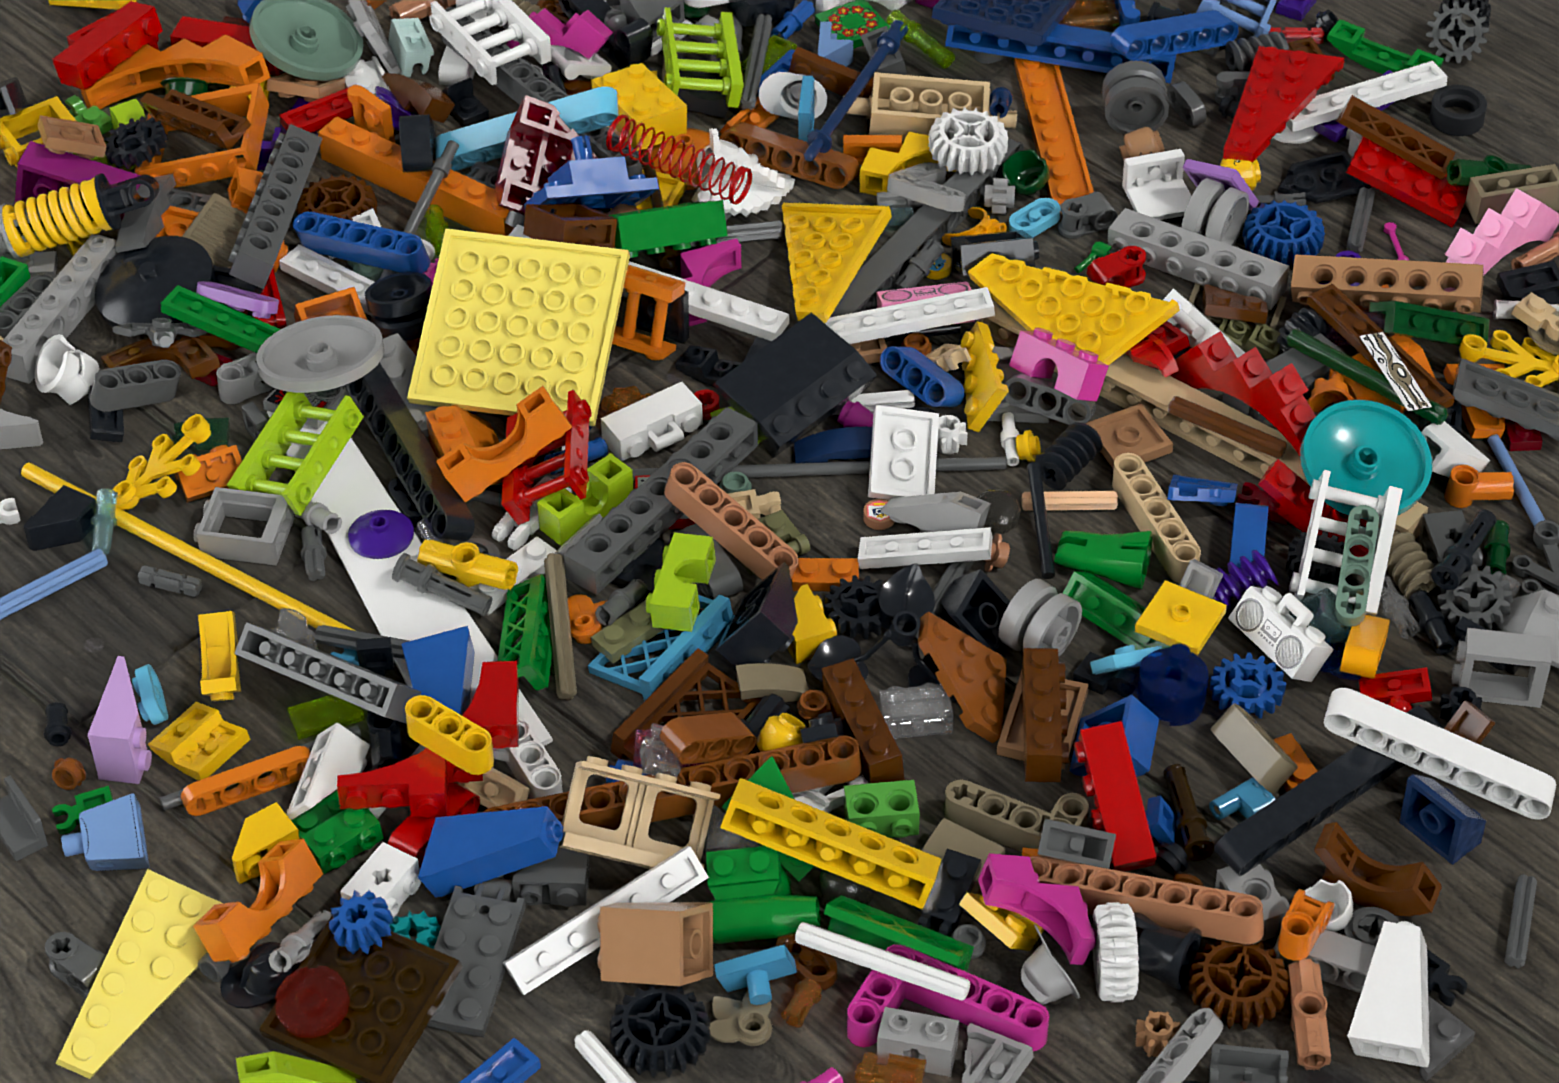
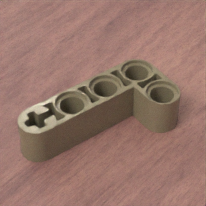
M955 780L950 782L945 790L944 814L947 820L984 838L1022 852V848L1038 849L1045 819L1087 828L1089 803L1081 794L1067 793L1059 798L1053 810L1049 813L970 781Z

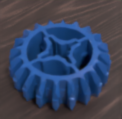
M1284 199L1282 203L1272 200L1270 205L1261 203L1259 208H1253L1252 212L1245 219L1242 236L1246 250L1293 267L1295 255L1316 256L1320 253L1323 247L1325 231L1322 218L1317 217L1316 211H1309L1308 205L1298 206L1297 201L1292 204L1286 203Z

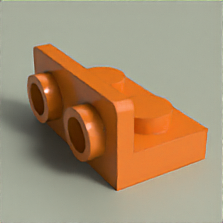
M220 445L211 449L207 454L198 457L196 454H193L201 463L199 470L195 474L186 476L182 471L174 473L176 479L180 482L188 503L212 495L215 487L229 489L227 483L241 464L242 459L237 445L230 447Z

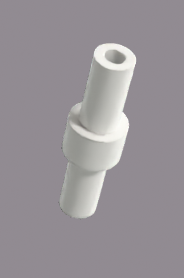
M1006 412L1001 416L1003 431L1000 434L1001 446L1005 449L1007 464L1009 466H1016L1019 464L1016 448V437L1019 435V431L1015 429L1014 415Z

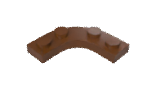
M185 335L182 336L181 340H175L168 348L153 346L152 341L148 338L101 356L105 369L158 360H170L181 366L192 379L207 376L212 370L221 367L217 355L204 341Z

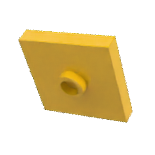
M1165 580L1136 622L1135 632L1197 657L1225 615L1227 605Z

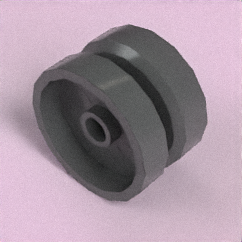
M1128 61L1115 66L1107 73L1102 84L1104 111L1109 126L1116 132L1125 135L1146 126L1155 131L1163 125L1168 117L1169 103L1166 94V82L1161 70L1155 65L1144 61Z

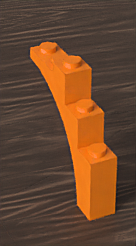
M225 34L204 47H200L186 39L175 43L163 51H159L146 44L134 52L131 58L125 59L117 65L111 73L105 74L97 80L94 86L85 90L80 89L87 109L94 105L102 109L132 95L164 87L160 82L167 78H195L207 83H220L237 87L258 82L262 83L269 79L270 75L261 52Z

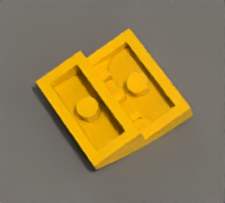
M195 702L148 745L164 761L199 781L211 776L251 739L245 728L224 721L219 710Z

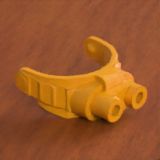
M971 207L968 210V214L972 218L980 219L981 222L964 232L946 233L943 235L942 241L944 244L951 246V237L1005 232L1007 226L1004 222H998L997 219L990 218L983 208Z

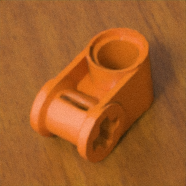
M1299 889L1282 920L1277 945L1280 954L1293 961L1305 959L1310 954L1320 934L1325 931L1334 910V903L1331 901L1327 903L1307 896L1304 890Z

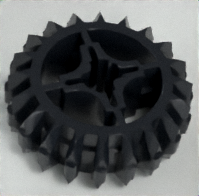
M650 984L648 991H643L637 987L634 992L635 997L625 995L622 1000L623 1005H616L614 1016L610 1020V1042L613 1044L617 1058L623 1059L626 1068L635 1066L639 1076L646 1070L650 1071L653 1079L658 1072H665L667 1077L670 1078L674 1069L684 1074L686 1063L696 1066L698 1056L705 1055L706 1044L709 1043L711 1037L709 1029L710 1018L708 1013H705L703 1001L697 1002L694 992L684 995L682 986L677 987L675 990H670L669 985H664L662 989H656L653 984Z

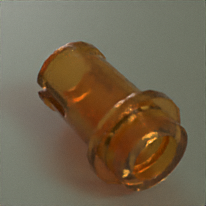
M808 978L796 983L794 987L795 993L781 1013L782 1019H787L786 1023L793 1027H802L813 1005L819 1003L822 998L821 986Z

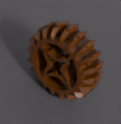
M331 174L330 178L324 179L320 177L319 182H310L309 188H303L297 204V216L303 212H316L353 221L352 217L362 215L361 213L372 208L377 215V198L372 187L366 185L365 180L357 181L355 176L346 178L344 174L340 177H333Z
M1217 939L1214 946L1206 943L1202 953L1197 952L1194 957L1192 967L1189 969L1188 989L1190 990L1189 993L1193 994L1192 1000L1195 1006H1201V1009L1210 1008L1220 1020L1227 1021L1229 1029L1234 1023H1239L1245 1030L1249 1022H1252L1259 1028L1263 1023V1019L1272 1021L1273 1017H1275V1012L1281 1011L1285 998L1288 997L1289 975L1288 971L1284 970L1283 959L1276 958L1275 949L1264 950L1262 941L1254 945L1225 942ZM1241 977L1239 987H1235L1238 978Z

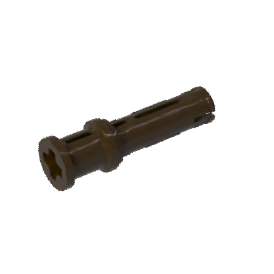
M1172 764L1164 769L1163 775L1178 818L1175 829L1177 834L1182 837L1184 843L1182 849L1188 856L1186 859L1190 861L1204 860L1214 852V843L1206 833L1207 821L1197 811L1185 767H1182L1181 764Z

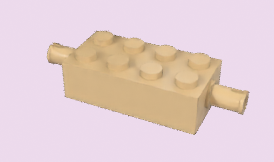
M874 72L872 96L869 95V98L858 97L846 114L868 116L867 119H870L869 135H902V141H905L908 132L929 135L935 118H941L943 112L951 113L953 108L958 111H962L964 107L969 111L977 108L980 113L988 111L989 117H991L992 115L989 110L990 82ZM1008 110L1007 115L1003 118H1000V113L997 114L998 122L1004 123V128L1016 129L1017 110Z

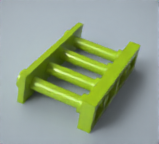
M665 7L663 19H658L657 36H661L666 68L664 84L677 96L679 89L719 91L722 95H726L727 107L739 108L744 84L732 13L721 12L719 23H714V26L672 23L671 9ZM674 34L713 37V40H717V43L676 41ZM677 52L716 55V58H720V60L717 62L678 59ZM679 70L718 73L723 78L722 80L680 77Z
M287 392L227 483L229 489L281 495L293 512L301 516L364 416L352 398L347 395L344 396L337 409L333 410L312 406L304 393ZM308 419L328 422L321 434L300 431ZM292 443L312 446L304 459L284 456ZM276 468L296 471L288 484L268 481Z

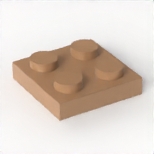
M283 73L267 79V91L278 92V96L283 98H293L295 95L303 96L304 101L313 102L345 89V78L343 77L334 80L316 81Z
M40 115L38 129L44 146L49 151L57 154H64L66 151L73 152L87 159H94L95 156L104 158L106 144L98 125Z
M1142 404L1086 423L1100 435L1103 443L1100 452L1113 469L1115 458L1122 453H1134L1145 463L1170 454L1173 451L1172 441Z

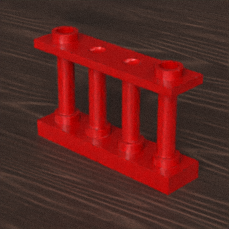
M574 389L568 391L567 410L563 411L572 428L566 431L561 438L549 443L539 450L534 457L525 460L506 477H503L501 505L518 525L530 521V506H532L533 501L567 487H571L580 500L586 498L587 483L589 482L587 472L589 418L592 416L587 401L581 400ZM518 413L507 417L506 438L516 425ZM565 446V453L533 466L536 457ZM564 467V475L532 488L534 479Z

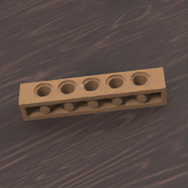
M1295 255L1291 281L1293 302L1308 305V295L1334 284L1356 306H1362L1370 309V302L1399 301L1446 311H1456L1462 314L1480 313L1484 266L1481 264ZM1321 281H1330V283L1325 285L1319 284ZM1355 282L1361 283L1359 286H1350V284ZM1385 284H1391V285H1393V286L1390 287V288H1382V287H1381L1382 285H1385ZM1415 286L1425 287L1421 290L1412 289ZM1446 288H1455V289H1456V290H1454V291H1452V292L1444 291V289H1446Z

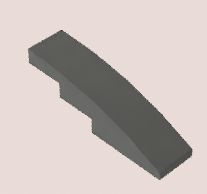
M173 174L154 177L159 184L158 196L148 206L125 213L115 246L117 253L145 248L164 228L161 215L170 207L167 194L176 186ZM141 184L137 189V193L144 198L150 197L149 188Z

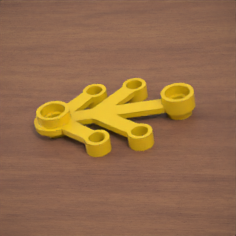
M1496 330L1490 340V345L1495 349L1487 348V342L1478 335L1468 334L1462 339L1459 347L1462 359L1475 363L1479 359L1484 358L1511 364L1512 366L1505 369L1498 368L1495 371L1514 378L1533 370L1543 371V373L1537 376L1528 375L1525 379V382L1541 388L1551 382H1559V355L1555 356L1540 348L1530 337L1524 338L1520 346L1511 338L1509 333Z
M201 414L189 417L181 427V431L185 436L175 445L167 434L157 436L152 442L153 449L149 461L142 455L132 459L128 465L129 472L126 480L118 483L110 492L112 505L121 510H129L138 504L140 498L156 493L162 498H168L176 491L177 485L167 475L180 471L186 476L195 474L199 470L201 463L193 454H188L176 461L174 460L193 442L200 444L211 435L210 424ZM161 478L157 482L150 483L154 479Z

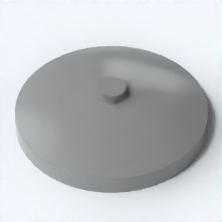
M346 315L321 316L294 323L274 333L259 348L256 361L261 378L271 387L297 393L319 392L344 386L372 371L383 357L384 343L379 328L368 320Z

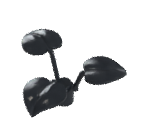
M917 563L899 570L883 585L878 598L879 607L884 615L894 619L889 631L885 632L884 636L865 654L861 655L860 646L855 640L844 635L833 636L818 646L814 656L808 663L810 673L823 683L821 668L854 658L864 680H866L868 668L863 661L869 659L888 640H891L898 646L911 645L914 661L918 664L912 667L908 673V685L913 695L919 700L930 704L957 703L954 696L948 697L935 675L939 669L931 655H925L923 660L919 655L916 635L920 628V618L927 612H933L935 597L932 588L924 578Z

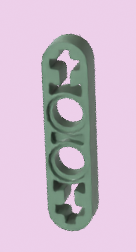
M1367 505L1354 507L1350 511L1335 604V617L1338 622L1348 627L1359 625L1366 615L1379 525L1377 511ZM1361 518L1367 519L1365 535L1358 534ZM1355 545H1362L1368 549L1369 553L1363 557H1356L1351 554L1350 548ZM1350 574H1358L1365 581L1362 585L1352 586L1346 582L1345 578ZM1349 596L1356 597L1353 614L1346 613Z

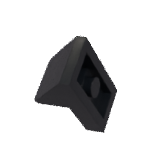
M471 77L442 90L455 104L450 115L462 127L489 119V110L474 96Z

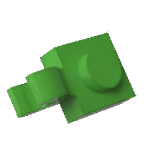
M76 95L65 100V103L72 108L69 112L77 122L98 125L102 135L113 128L111 117L95 105L87 109L82 100Z

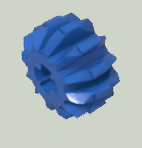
M354 890L353 896L349 900L340 896L342 906L331 908L333 919L329 921V928L332 934H334L336 943L341 948L346 946L347 950L352 954L360 947L366 954L369 953L370 946L373 944L382 947L381 937L391 936L389 925L393 923V915L388 910L386 901L381 896L376 898L375 894L370 890L362 897L359 892Z

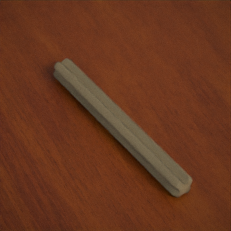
M550 553L544 560L556 692L559 699L571 700L577 694L564 558L561 554Z

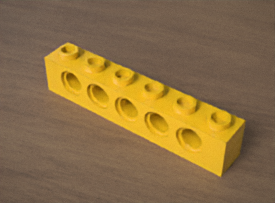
M742 778L739 779L720 826L724 830L920 909H923L941 863V858Z

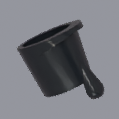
M1134 913L1136 927L1144 928L1138 940L1139 971L1178 990L1183 989L1190 979L1188 977L1189 969L1192 967L1194 957L1197 952H1200L1202 940L1200 929L1193 928L1188 933L1159 926L1145 915Z

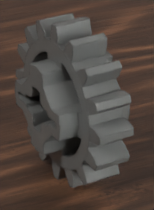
M1455 0L1452 8L1444 3L1442 5L1444 12L1441 13L1435 10L1433 14L1437 20H1429L1427 23L1430 27H1433V30L1426 32V36L1433 37L1434 39L1429 43V48L1437 46L1438 50L1435 55L1446 54V62H1449L1453 56L1456 57L1457 63H1461L1462 56L1464 55L1470 61L1473 58V50L1479 54L1482 52L1478 44L1487 43L1488 41L1486 37L1482 36V33L1489 31V27L1482 26L1487 17H1478L1477 14L1480 8L1476 7L1470 10V2L1468 1L1463 7H1459L1458 0ZM1462 13L1471 17L1476 25H1469L1463 20ZM1451 14V22L1447 26L1439 28L1440 22ZM1456 19H1458L1460 29L1466 32L1461 35L1459 45L1455 34H1450V31L1455 27ZM1476 36L1474 43L1464 49L1466 39ZM1440 39H1447L1452 44L1453 50L1445 47Z
M1473 564L1471 571L1464 572L1461 575V582L1456 589L1445 590L1440 587L1441 594L1438 595L1439 607L1444 617L1448 618L1450 627L1456 626L1462 616L1482 627L1485 626L1487 630H1492L1491 623L1495 621L1502 625L1504 623L1503 614H1511L1510 604L1513 603L1510 583L1508 580H1503L1502 572L1500 571L1492 575L1490 566H1486L1483 571H1478L1477 565Z

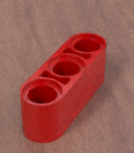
M456 782L448 783L447 816L475 814L480 806V797ZM410 814L394 830L387 844L417 858L419 869H421L436 817L445 816L425 818L411 817Z

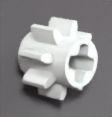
M952 415L939 417L937 450L947 455L954 454L955 452L958 453L960 445H967L968 433L966 432V423H960V420Z

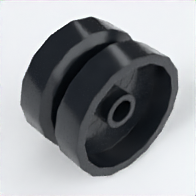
M417 272L393 274L377 280L367 288L365 300L368 311L372 314L371 322L379 328L382 339L396 333L404 341L421 337L432 290L431 279L427 275Z

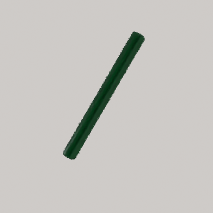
M1293 329L1288 334L1286 340L1290 347L1405 408L1393 387L1382 373L1299 329ZM1429 398L1427 400L1432 407L1412 410V412L1436 425H1442L1448 417L1447 408Z

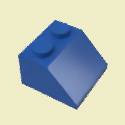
M1133 695L1080 719L1076 742L1079 741V734L1082 729L1122 721L1136 777L1142 776L1150 770L1159 718ZM1074 748L1070 772L1074 775L1085 776L1087 775L1085 763H1078Z

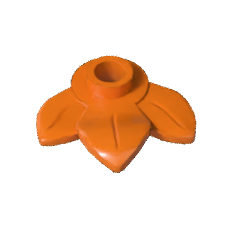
M576 594L568 598L571 636L578 643H592L591 636L602 630V624L597 620L595 612L600 605H603L608 600L594 604L587 595Z

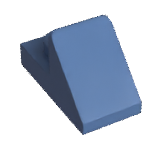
M820 22L818 55L843 66H849L853 62V41L837 40V33H832V22Z

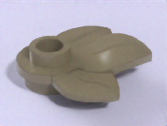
M748 990L742 1002L714 996L712 1008L715 1021L710 1023V1036L716 1041L724 1043L740 1041L748 1046L764 1044L772 1035V1023L768 1018L772 1007L771 1002L763 1005L751 1004Z

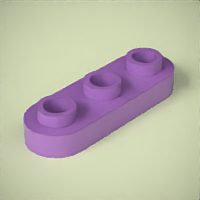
M200 281L197 283V294L218 303L227 304L228 307L239 312H244L247 309L252 311V316L269 319L271 314H277L279 300L276 298L214 282Z

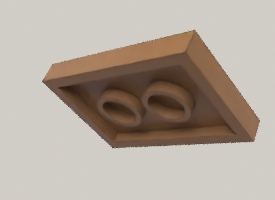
M1021 671L997 745V755L1024 761ZM1065 679V683H1060V689H1066L1067 694L1066 710H1061V715L1068 717L1067 737L1062 736V742L1069 743L1070 753L1088 694L1089 684ZM1062 764V769L1065 770L1066 764Z

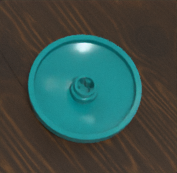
M1348 400L1329 406L1313 419L1301 444V466L1310 487L1313 479L1319 480L1323 471L1327 470L1331 471L1328 486L1378 498L1379 495L1383 496L1389 486L1401 488L1403 490L1397 516L1408 511L1419 501L1429 484L1432 474L1431 452L1425 437L1418 427L1396 409L1374 401ZM1328 499L1324 501L1335 510L1349 515L1350 511L1356 507Z

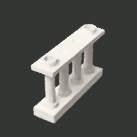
M475 0L448 12L436 1L431 2L432 15H430V23L432 28L436 32L439 31L476 69L478 75L483 76L491 85L497 84L496 67L525 55L533 56L541 65L551 61L550 37L512 0ZM482 10L490 14L465 26H461L457 22L459 19ZM496 25L503 26L506 29L479 41H476L471 36ZM510 40L518 41L521 44L495 56H491L486 51Z
M1324 470L1319 480L1313 479L1310 488L1309 498L1314 499L1299 572H1293L1289 591L1294 592V596L1300 602L1305 592L1336 599L1338 586L1308 579L1312 561L1341 568L1343 554L1315 548L1318 530L1346 536L1347 523L1321 517L1324 501L1328 499L1356 507L1367 505L1374 508L1379 515L1366 608L1367 615L1376 616L1403 489L1389 486L1383 496L1379 495L1378 498L1328 486L1331 471ZM1359 526L1358 534L1365 535L1366 527ZM1349 596L1348 602L1355 604L1356 597Z

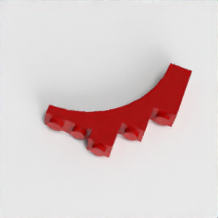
M1221 331L1175 359L1179 371L1170 376L1195 389L1207 388L1221 391L1243 401L1273 424L1300 456L1304 435L1316 415L1303 396L1309 390L1292 363L1272 374L1256 347L1237 358Z
M517 661L482 662L479 685L471 704L462 715L490 733L493 748L519 747V679ZM426 748L420 753L390 766L368 772L337 775L340 809L410 806L411 817L431 818L434 816H447L448 783L483 781V774L473 775L467 773Z

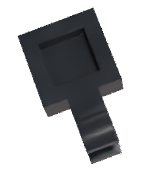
M391 637L356 640L360 667L385 676L386 670H394Z
M1092 652L1088 653L1073 673V681L1089 684L1088 689L1101 695L1107 689H1110L1126 698L1132 695L1136 689L1135 686L1131 685L1136 678V674L1130 670L1122 669L1097 675L1093 674L1090 662L1104 657Z

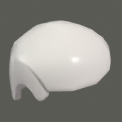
M1321 879L1313 887L1304 890L1309 897L1324 903L1328 901L1334 903V910L1326 930L1338 932L1346 927L1353 915V898L1344 882L1338 880L1337 883H1329Z

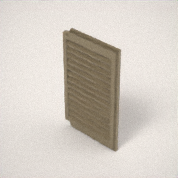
M214 192L182 237L192 239L201 244L207 250L214 265L232 268L233 263L228 261L247 214L231 207L230 200Z

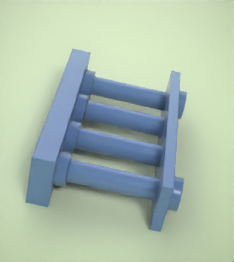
M1202 0L1196 12L1218 10L1238 24V26L1255 33L1254 36L1258 38L1260 34H1268L1271 25L1267 24L1277 0H1265L1268 1L1266 7L1252 0H1225L1261 17L1259 23L1220 5V0Z

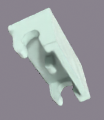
M419 18L391 19L388 43L402 71L401 75L411 77L412 68L417 63L422 64L420 69L422 74H425L429 69L430 56H433L434 50Z

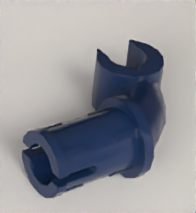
M998 87L990 94L991 105L989 110L992 116H997L1000 113V118H1003L1007 115L1008 110H1010L1013 97L1007 88Z

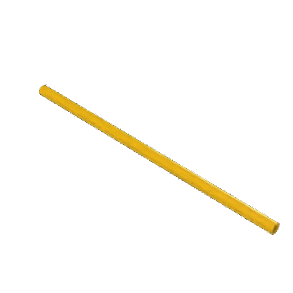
M30 462L26 463L21 470L22 477L53 493H56L65 485L95 498L99 517L316 629L318 626L325 625L354 630Z

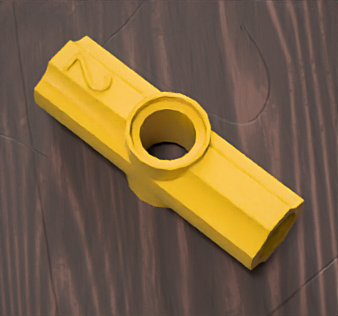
M425 539L419 547V555L417 557L418 563L425 566L431 564L436 567L438 572L455 576L457 582L467 587L481 583L503 590H511L516 583L519 571L516 562L480 553L477 545L469 542L453 546Z

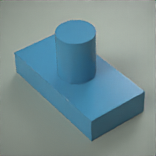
M784 944L714 964L716 978L727 992L748 987L750 1003L754 1005H763L772 1000L770 980L797 973L795 959Z

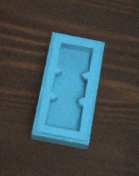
M1128 645L1114 649L1115 655L1092 661L1090 665L1093 674L1097 675L1162 660L1164 653L1162 645L1135 650L1134 645Z

